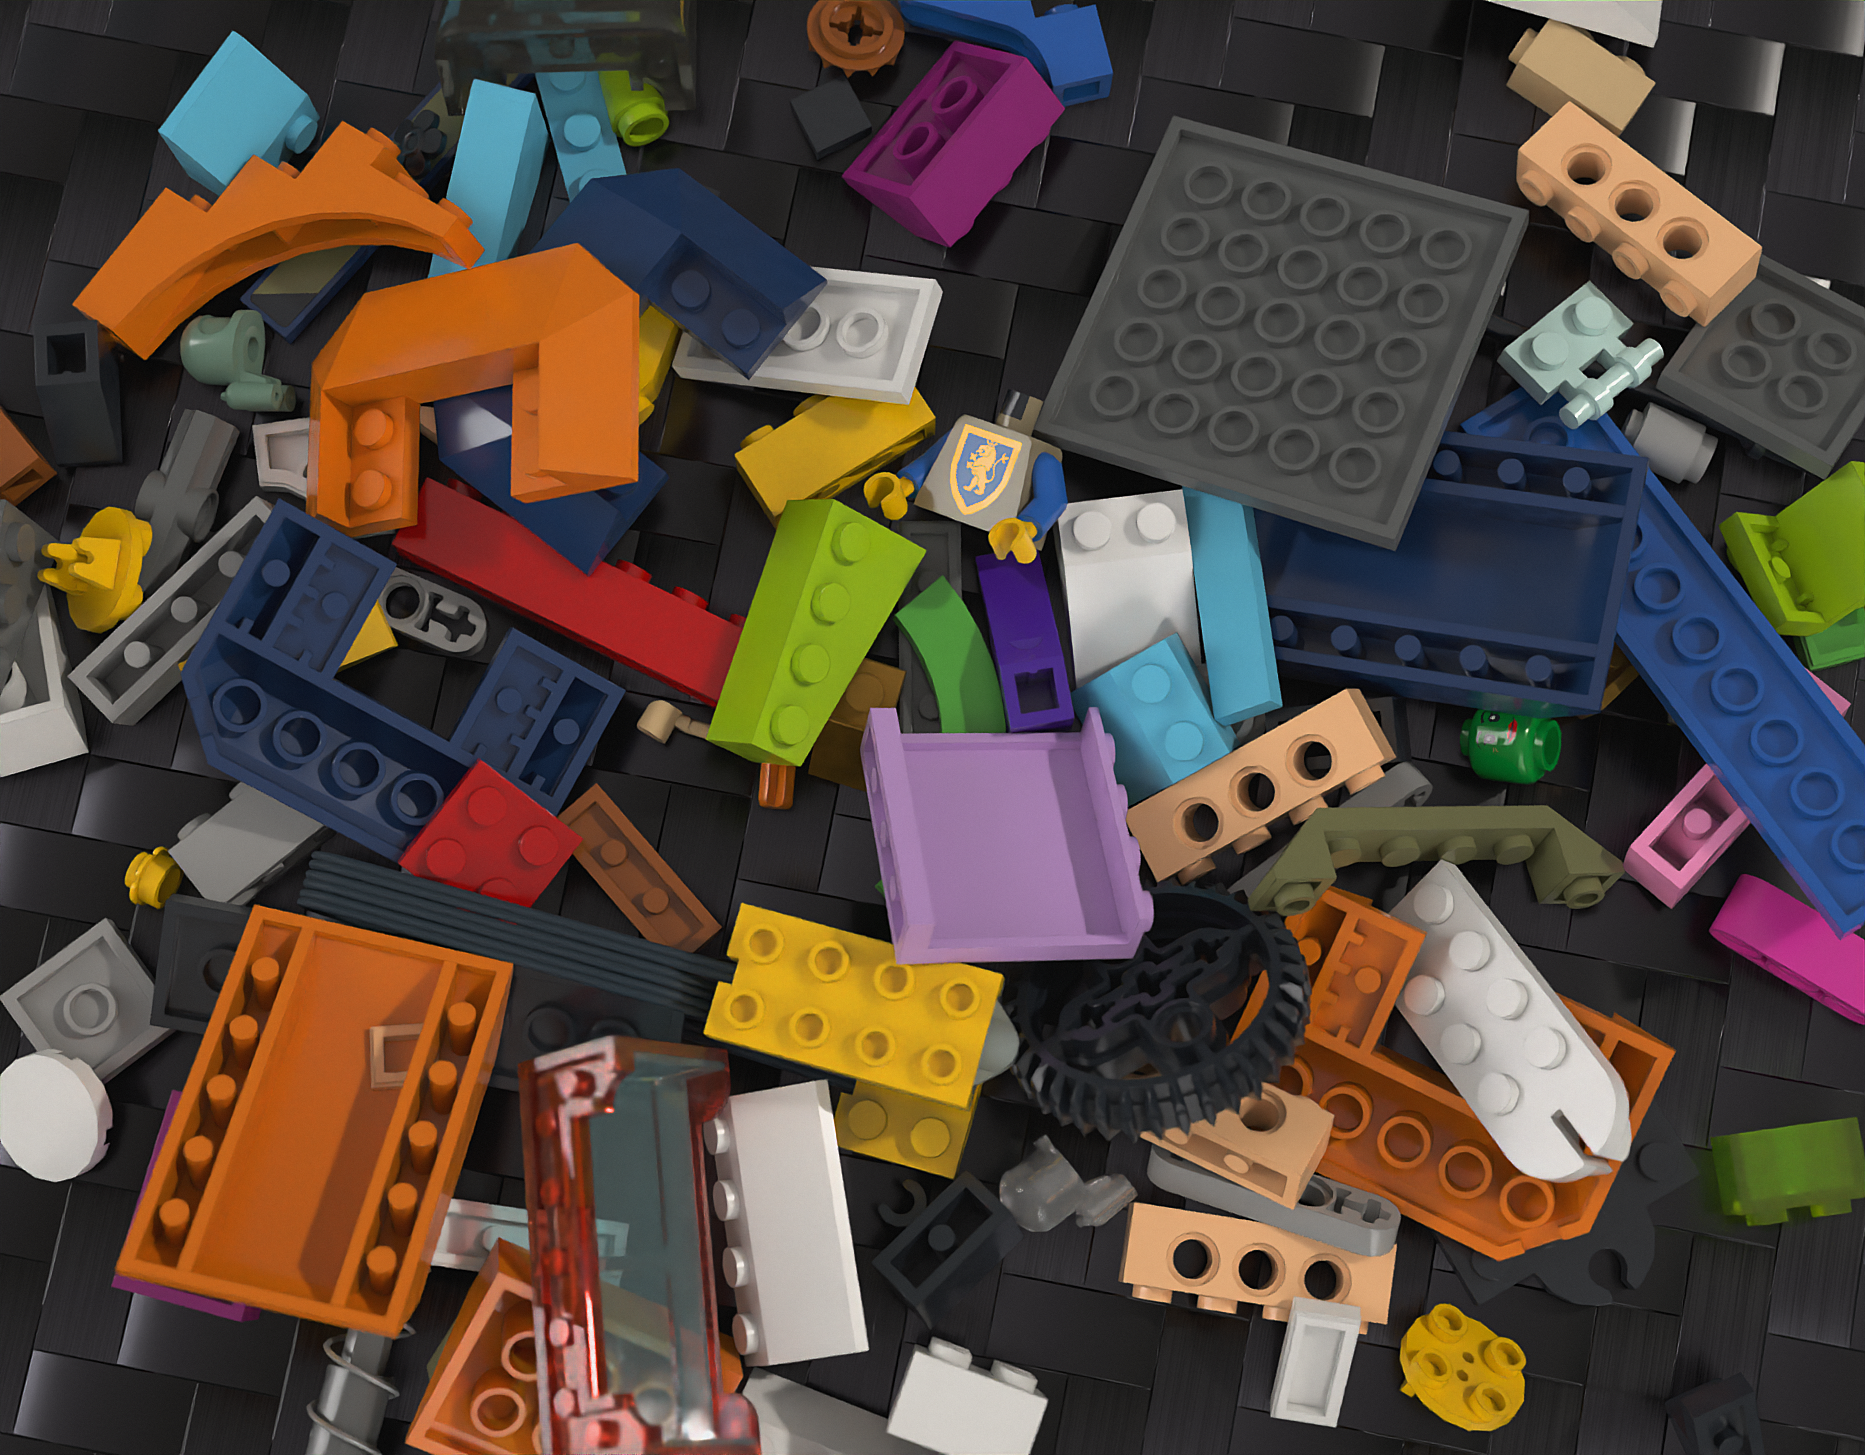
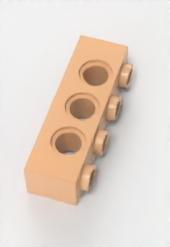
M1568 101L1518 149L1516 181L1523 194L1536 205L1544 206L1546 204L1562 216L1568 228L1579 239L1585 242L1594 241L1612 255L1616 266L1625 275L1632 279L1641 278L1656 289L1667 307L1677 315L1682 317L1689 315L1703 327H1706L1756 277L1762 251L1761 245L1571 101ZM1587 177L1597 182L1591 185H1581L1573 180ZM1634 213L1645 219L1630 222L1622 219L1620 216ZM1684 250L1692 254L1693 257L1677 259L1670 256L1668 252Z
M1345 689L1128 809L1125 821L1133 836L1137 838L1140 850L1157 882L1169 880L1174 876V878L1178 877L1183 886L1216 869L1212 857L1232 846L1237 856L1270 840L1272 836L1267 827L1289 816L1293 825H1297L1307 820L1317 808H1328L1323 797L1346 785L1349 793L1354 794L1385 777L1381 765L1393 760L1396 756L1360 689ZM1314 742L1325 745L1332 757L1330 771L1322 779L1313 777L1304 765L1305 752ZM1258 773L1266 775L1272 781L1275 788L1274 800L1266 809H1261L1254 805L1248 793L1249 783ZM1202 804L1210 806L1216 812L1219 821L1218 830L1210 840L1200 836L1195 830L1193 823L1195 811Z
M1147 1063L1135 1070L1146 1075L1130 1073L1121 1079L1151 1078L1161 1076V1074L1151 1063ZM1262 1082L1261 1100L1244 1097L1241 1100L1239 1115L1228 1110L1218 1113L1215 1128L1207 1121L1201 1120L1191 1125L1189 1136L1177 1127L1167 1129L1162 1141L1152 1131H1144L1140 1137L1294 1210L1326 1152L1335 1115L1321 1109L1317 1103L1307 1097L1291 1095ZM1247 1126L1260 1127L1265 1132L1252 1131Z
M1132 1202L1129 1203L1118 1281L1133 1284L1132 1297L1171 1303L1172 1291L1175 1290L1198 1294L1197 1308L1236 1314L1238 1301L1264 1305L1262 1318L1288 1322L1294 1296L1359 1306L1361 1324L1358 1334L1367 1335L1368 1322L1387 1325L1397 1244H1394L1389 1253L1382 1256H1365L1261 1222ZM1188 1239L1199 1242L1207 1254V1265L1204 1271L1197 1277L1190 1279L1181 1276L1173 1264V1254L1176 1247ZM1252 1250L1263 1252L1269 1258L1272 1266L1270 1279L1264 1286L1257 1289H1251L1246 1286L1239 1276V1263L1242 1257ZM1322 1260L1327 1262L1335 1271L1336 1286L1329 1296L1323 1299H1316L1307 1291L1304 1277L1311 1264Z

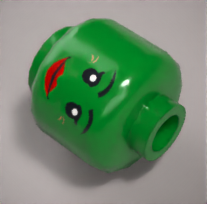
M1477 709L1473 718H1468L1463 723L1460 733V748L1464 756H1469L1471 767L1478 777L1489 781L1530 785L1542 778L1545 771H1551L1556 766L1561 750V730L1558 722L1551 720V718L1539 719Z

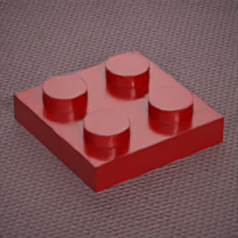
M478 758L397 862L414 876L530 908L580 845L583 838Z

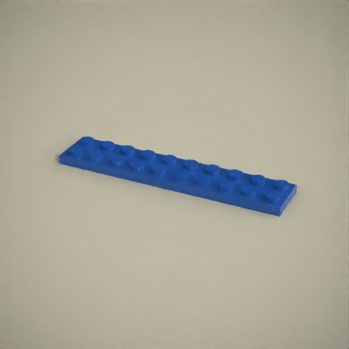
M1522 386L1461 423L1459 433L1640 456L1607 413H1604L1597 420L1587 419L1578 428L1571 429L1562 422L1559 416V410L1569 403L1559 392H1556L1540 405ZM1648 467L1614 641L1838 939L1842 940L1865 925V745Z

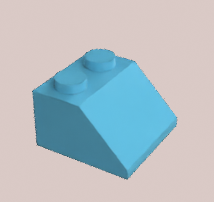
M232 31L158 132L188 176L218 196H221L253 154L277 168L282 161L287 163L294 153L303 152L316 134L317 121L320 117L309 96L244 37Z
M1177 632L1070 693L1073 709L1082 725L1089 707H1099L1104 733H1111L1115 743L1113 771L1116 783L1124 785L1129 806L1179 782L1229 754L1241 744L1230 725L1224 726L1214 720L1210 689Z

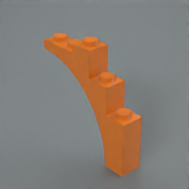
M342 121L302 172H299L284 161L276 168L253 154L213 206L196 194H194L190 201H187L168 188H165L72 305L89 320H98L117 343L146 361L180 323L214 296L261 269L301 254L346 245H394L433 253L470 270L485 249L469 231L473 221L462 209L445 198H442L438 204L428 200L429 195L413 181V178L396 159L401 151L395 143L374 128H370L365 134Z

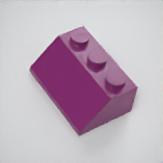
M955 40L841 177L849 186L915 236L951 248L957 239L963 237L972 228L976 216L995 193L1001 191L1010 182L1014 170L1033 147L1039 145L1048 136L1050 127L1065 108L1027 57Z

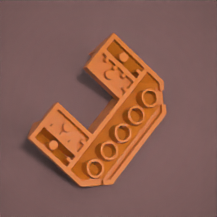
M578 243L477 266L470 270L465 269L364 293L311 364L306 513L350 538L417 525L420 404L513 384L512 497L526 504L638 482L639 294L610 272L595 256Z
M1330 886L1311 910L1299 915L1287 916L1284 924L1287 929H1291L1293 937L1297 939L1301 955L1305 956L1312 987V995H1310V1024L1305 1026V1044L1295 1047L1294 1064L1281 1066L1280 1083L1267 1084L1291 1095L1307 1097L1317 1103L1321 1109L1335 1115L1326 1152L1315 1172L1336 1182L1386 1198L1398 1208L1401 1214L1497 1261L1523 1254L1525 1250L1559 1239L1564 1241L1589 1233L1621 1167L1622 1161L1595 1155L1578 1133L1579 1146L1582 1152L1586 1155L1605 1159L1613 1170L1611 1173L1586 1176L1571 1182H1553L1530 1176L1511 1163L1448 1076L1377 1043L1428 932L1372 907V899ZM1265 970L1262 971L1230 1043L1250 1025L1264 1003L1269 989ZM1555 992L1621 1077L1628 1096V1119L1630 1121L1632 1143L1670 1064L1675 1049L1615 1012L1612 1018ZM1251 1126L1252 1131L1265 1132L1260 1127Z

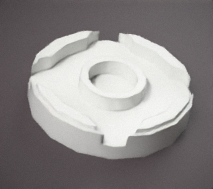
M49 1048L16 1059L0 1075V1141L14 1162L35 1178L58 1182L91 1170L105 1156L109 1143L104 1145L106 1130L113 1127L112 1108L105 1087L91 1067L77 1057L70 1060L66 1056L59 1054L63 1051Z

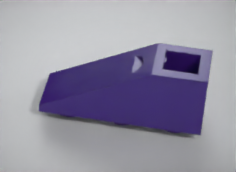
M1037 549L1035 559L1031 563L1026 564L1018 563L1012 550L1009 551L1003 560H998L995 553L975 556L995 672L1002 696L1006 733L1071 731L1075 719L1063 652Z

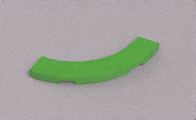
M942 575L895 614L893 621L908 639L918 656L929 681L931 691L933 690L940 723L939 733H1006L1002 696L991 656L981 632L964 602ZM881 879L875 888L885 898L883 881Z

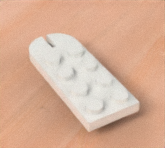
M1440 860L1388 913L1428 932L1397 998L1396 1007L1507 1158L1519 1170L1530 1176L1553 1182H1571L1586 1176L1611 1173L1613 1170L1605 1159L1586 1155L1582 1152L1579 1146L1578 1133L1595 1155L1622 1162L1626 1159L1632 1137L1630 1121L1628 1119V1096L1621 1077L1456 865Z

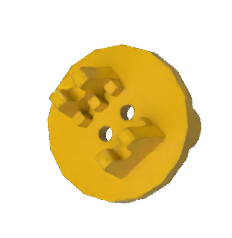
M108 506L94 515L84 528L80 538L74 539L72 544L49 543L42 546V554L48 558L55 559L57 567L56 569H41L38 571L37 577L40 581L67 592L70 617L78 628L101 634L113 628L119 620L126 621L142 605L143 591L138 584L142 568V558L148 552L152 541L151 525L149 522L136 519L131 511Z
M1443 1303L1436 1305L1429 1314L1417 1318L1401 1339L1400 1362L1406 1379L1400 1391L1410 1397L1416 1394L1424 1405L1443 1420L1462 1427L1469 1432L1471 1430L1492 1431L1508 1424L1524 1402L1525 1380L1521 1370L1526 1364V1358L1521 1348L1511 1339L1497 1336L1481 1322L1464 1316L1455 1306Z

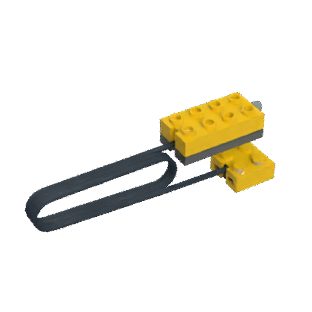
M314 851L312 853L313 860L309 862V867L312 870L306 872L307 879L303 881V886L306 889L300 891L301 897L297 900L298 906L305 910L348 924L412 936L487 958L513 963V965L682 1012L689 1019L707 1021L705 1026L685 1020L683 1039L816 1081L827 1079L829 1085L853 1092V1095L841 1092L835 1113L834 1127L838 1148L951 1180L957 1179L983 1082L1009 1069L1015 1064L1019 1055L1017 1052L1020 1043L1016 1030L1000 1005L1005 985L1002 974L962 963L897 964L893 944L741 903L727 951V956L738 964L734 965L322 851ZM683 971H687V972H691V973L698 974V975H701V976H705V977H709V978H712V979H716V980H719V982H718V984H716V983H714V982H712V981H709V980H707V979H704V978H701V977H698V976H695V975H692V974H689V973H686V972H683Z

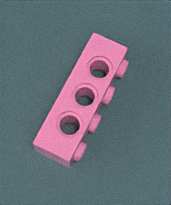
M1807 670L1844 718L1851 703ZM1706 763L1630 845L1623 862L1624 870L1672 909L1751 822Z

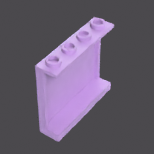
M1089 707L1081 732L901 734L896 708H870L860 746V753L897 964L1123 959L1134 957L1144 931H1149L1152 927L1153 901L1149 891H1142L1138 876L1140 847L1137 838L1129 837L1125 821L1128 810L1127 793L1123 784L1116 783L1113 771L1115 743L1111 733H1104L1099 707Z

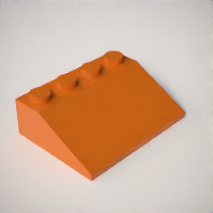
M498 1237L466 1296L406 1435V1444L433 1455H699L743 1377L739 1352L733 1337Z

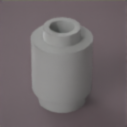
M1651 402L1646 405L1643 412L1632 409L1621 428L1622 434L1641 457H1649L1648 467L1650 470L1676 483H1680L1682 479L1696 484L1704 474L1718 441L1717 437L1705 433V425Z

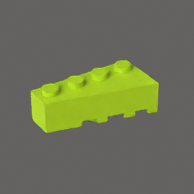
M835 499L787 500L705 740L755 763L801 767L927 550Z

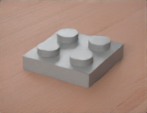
M107 918L96 924L0 995L1 1002L37 1052L50 1048L63 1051L59 1054L66 1056L70 1060L77 1057L91 1067L103 1085L176 1031L175 1029L150 1025L155 978L115 923Z

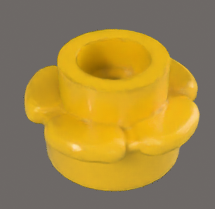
M157 847L153 854L141 852L131 862L126 872L125 885L130 888V900L134 904L141 906L149 904L160 909L165 906L166 899L177 892L184 871L173 858L169 857L168 848Z

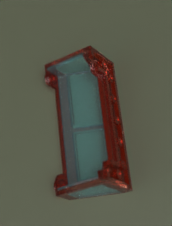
M611 1035L518 1063L542 1455H762L759 1418L754 1405L742 1394H724L702 1124L715 1120L727 1105L730 1095L728 1050Z

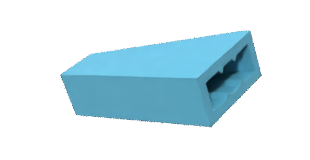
M478 79L473 80L446 196L447 200L457 205L472 219L473 224L469 227V231L485 249L473 267L516 257L550 144V137L536 94ZM433 254L428 278L467 268Z

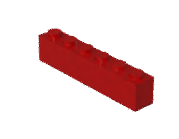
M428 477L426 478L418 493L417 525L400 528L392 542L393 547L402 559L716 709L747 618L731 614L728 621L706 611L708 602L684 588L675 586L670 594L649 584L652 576L640 567L625 560L618 559L615 566L602 561L588 577L505 511L499 512L480 503L483 495L474 488L452 478L448 479L446 485Z

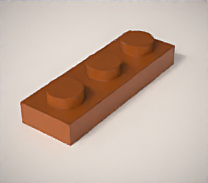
M597 783L556 817L583 838V841L572 854L646 940L697 954L723 931L720 924Z

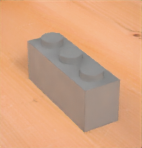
M240 782L229 794V797L232 799L230 803L213 816L210 813H204L190 821L178 833V838L181 841L168 850V852L205 899L246 906L338 832Z

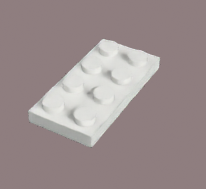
M811 267L826 278L828 284L750 380L738 373L685 331L682 333L672 367L681 378L909 405L943 291L936 279Z

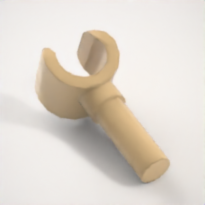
M663 700L650 703L637 723V728L641 732L663 744L666 743L674 728L706 739L710 727L709 723L692 719L691 716L683 714L676 707Z

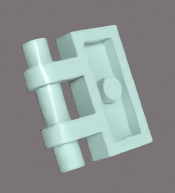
M1589 280L1502 351L1497 362L1540 405L1556 392H1559L1569 402L1559 410V416L1567 427L1576 429L1587 419L1597 420L1611 409L1613 398L1626 387L1636 388L1651 375V367L1663 358L1664 353L1660 344L1651 338H1647L1636 348L1626 347L1620 340L1627 335L1633 323ZM1596 360L1607 370L1597 380L1587 378L1582 373L1583 370Z

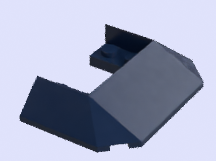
M680 168L590 179L529 252V254L570 244H580L610 272L639 294V318L651 305L748 380H750L828 284L826 278ZM513 384L433 401L439 460L588 577L669 479L667 472L638 451V482L525 504L511 496Z
M278 498L180 672L207 763L398 863L397 860L478 758L556 817L626 690L512 627L508 629L448 739L334 678L391 577L397 563Z

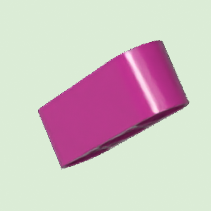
M1741 874L1709 929L1710 934L1728 948L1840 1015L1865 1025V940L1854 933L1839 940L1819 912L1762 879Z

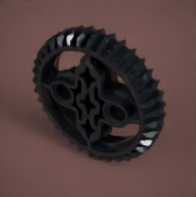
M1174 876L1165 886L1155 887L1147 879L1142 891H1149L1151 894L1154 911L1153 923L1149 931H1144L1133 958L1021 961L1020 965L1009 969V985L1003 989V1006L1001 1007L1015 1028L1020 1043L1017 1052L1019 1055L1015 1064L1010 1067L1013 1075H1016L1021 1089L1026 1092L1029 1099H1034L1035 1104L1041 1108L1043 1114L1052 1112L1061 1126L1074 1122V1125L1079 1128L1083 1135L1090 1133L1098 1127L1099 1132L1103 1134L1107 1141L1112 1139L1120 1130H1123L1133 1143L1137 1141L1144 1131H1152L1162 1141L1167 1129L1177 1127L1189 1136L1191 1125L1201 1120L1207 1121L1215 1128L1218 1113L1228 1110L1239 1115L1241 1100L1244 1097L1261 1100L1262 1082L1280 1083L1281 1066L1294 1064L1295 1047L1305 1044V1026L1310 1024V995H1312V987L1305 956L1301 955L1298 941L1293 937L1291 929L1286 928L1279 914H1271L1270 911H1250L1247 901L1248 897L1244 889L1230 894L1224 884L1220 882L1207 890L1199 878L1194 879L1186 887L1181 886ZM1179 938L1161 949L1156 948L1151 940ZM1265 970L1269 989L1264 1003L1250 1025L1229 1044L1228 1033L1221 1020L1232 1015L1243 1006L1247 999V988L1251 984V977ZM1082 972L1088 991L1075 997L1065 1005L1060 1013L1059 1025L1055 1029V1035L1043 1041L1042 1032L1051 1007L1065 987ZM1147 1063H1151L1161 1074V1076L1151 1078L1121 1079Z

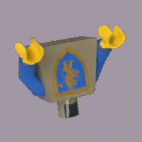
M1008 389L995 424L966 414L962 415L957 419L954 427L945 433L924 454L901 469L897 476L889 472H881L870 477L864 484V494L869 507L875 508L881 503L884 516L891 520H898L907 512L908 504L906 497L916 498L914 505L988 531L989 542L998 560L1005 559L1009 551L1012 550L1018 563H1031L1036 557V549L1042 551L1047 531L1064 513L1068 505L1061 464V449L1031 437L1043 401Z

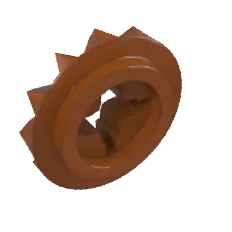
M819 0L809 14L806 29L809 51L817 52L821 56L824 69L832 65L843 68L847 78L854 71L865 70L873 77L879 67L885 64L893 65L899 50L903 47L905 35L901 15L888 0ZM855 19L861 20L860 28L862 29L863 37L860 40V44L851 46L848 42L847 34L850 32V27H854Z

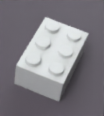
M932 1337L928 1348L918 1344L914 1345L888 1418V1433L947 1455H1029L1048 1401L1039 1389L1035 1388L1038 1380L1034 1379V1376L1031 1375L1032 1373L998 1360H994L991 1371L970 1364L972 1355H970L971 1353L968 1349L936 1337Z

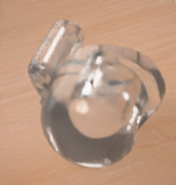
M1044 1134L1034 1142L1038 1150L1011 1172L1008 1170L1003 1175L1000 1183L1002 1203L1012 1212L1017 1224L1031 1232H1046L1059 1225L1076 1211L1078 1213L1076 1224L1082 1228L1089 1225L1102 1226L1138 1196L1130 1182L1117 1172L1110 1177L1102 1175L1084 1183L1068 1161Z

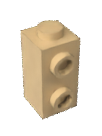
M1549 19L1539 33L1529 28L1508 58L1516 64V67L1506 86L1551 116H1554L1568 101H1571L1617 137L1620 136L1656 83L1645 76L1643 69L1632 59L1625 56H1615L1595 43L1592 35L1585 28Z

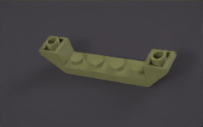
M1548 805L1317 808L1291 839L1247 901L1250 911L1277 910V913L1283 916L1305 913L1316 905L1319 898L1337 879L1334 868L1348 866L1355 862H1382L1385 866L1397 867L1413 861L1444 860L1459 865L1470 860H1496L1499 864L1509 865L1525 860L1539 904H1567L1569 908L1581 909L1600 902L1605 896L1604 893L1625 873L1620 859Z

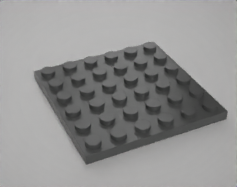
M1173 116L1040 410L1033 429L1034 437L1067 451L1396 551L1527 229L1529 210Z

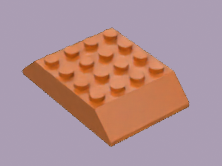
M254 905L116 1266L117 1275L396 1339L421 1298L493 1070L513 975V963ZM423 1023L419 1038L416 1040L384 1042L385 1073L407 1071L402 1089L372 1090L370 1027Z

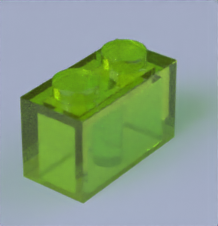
M1857 1117L1710 1137L1724 1215L1746 1214L1748 1226L1788 1221L1786 1208L1810 1205L1812 1217L1852 1212L1850 1199L1865 1197V1156Z

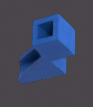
M898 0L901 16L910 25L1004 49L1015 55L1027 57L1064 107L1109 97L1113 70L1095 5L1078 8L1074 4L1060 5L1048 10L1042 17L1035 18L1031 0Z

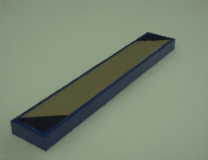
M488 30L406 118L414 122L416 116L421 111L431 110L440 117L437 129L445 132L447 135L446 147L441 155L437 156L434 160L431 159L429 173L420 180L413 179L427 194L454 165L473 80L478 79L523 90L536 76L531 65ZM395 130L388 138L393 143H395L396 146H399L400 144L396 143L394 140V135L396 132ZM346 245L305 253L270 266L239 300L248 310L258 311L263 318V322L287 343L291 344L381 245Z

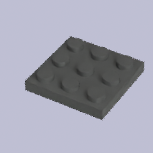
M1761 254L1756 277L1706 327H1703L1698 322L1695 324L1661 373L1655 388L1825 480L1865 420V308Z

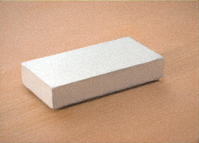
M1294 1296L1270 1399V1417L1336 1427L1361 1324L1359 1306Z

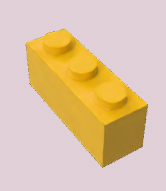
M914 387L909 405L838 396L827 397L826 395L815 394L796 407L793 411L795 417L775 430L771 425H767L748 435L740 444L742 450L734 454L739 474L777 531L787 500L832 499L934 436L936 417L916 387Z

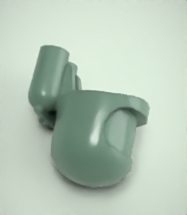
M238 310L232 317L198 316L188 324L181 337L180 356L182 364L188 373L198 382L228 386L226 391L221 393V399L226 401L229 407L235 410H247L250 412L294 410L296 405L294 387L291 385H281V380L261 374L265 350V329L263 318L258 311Z

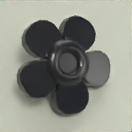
M428 109L421 111L416 116L414 122L408 119L404 120L394 135L395 142L400 144L397 147L401 151L396 159L415 180H420L429 173L431 159L434 160L437 156L441 155L447 144V135L445 132L437 129L440 123L439 115Z

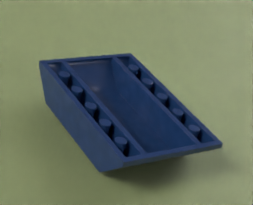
M1444 431L1396 551L1253 508L1278 675L1291 679L1539 719L1600 714L1646 482L1649 457Z

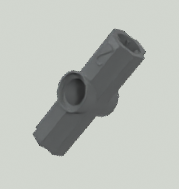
M184 410L160 470H153L147 476L137 497L135 517L136 519L149 522L152 528L151 545L146 555L142 558V568L138 584L143 591V598L149 599L187 562L193 544L203 541L209 533L219 502V495L216 489L240 433L235 426L199 410Z

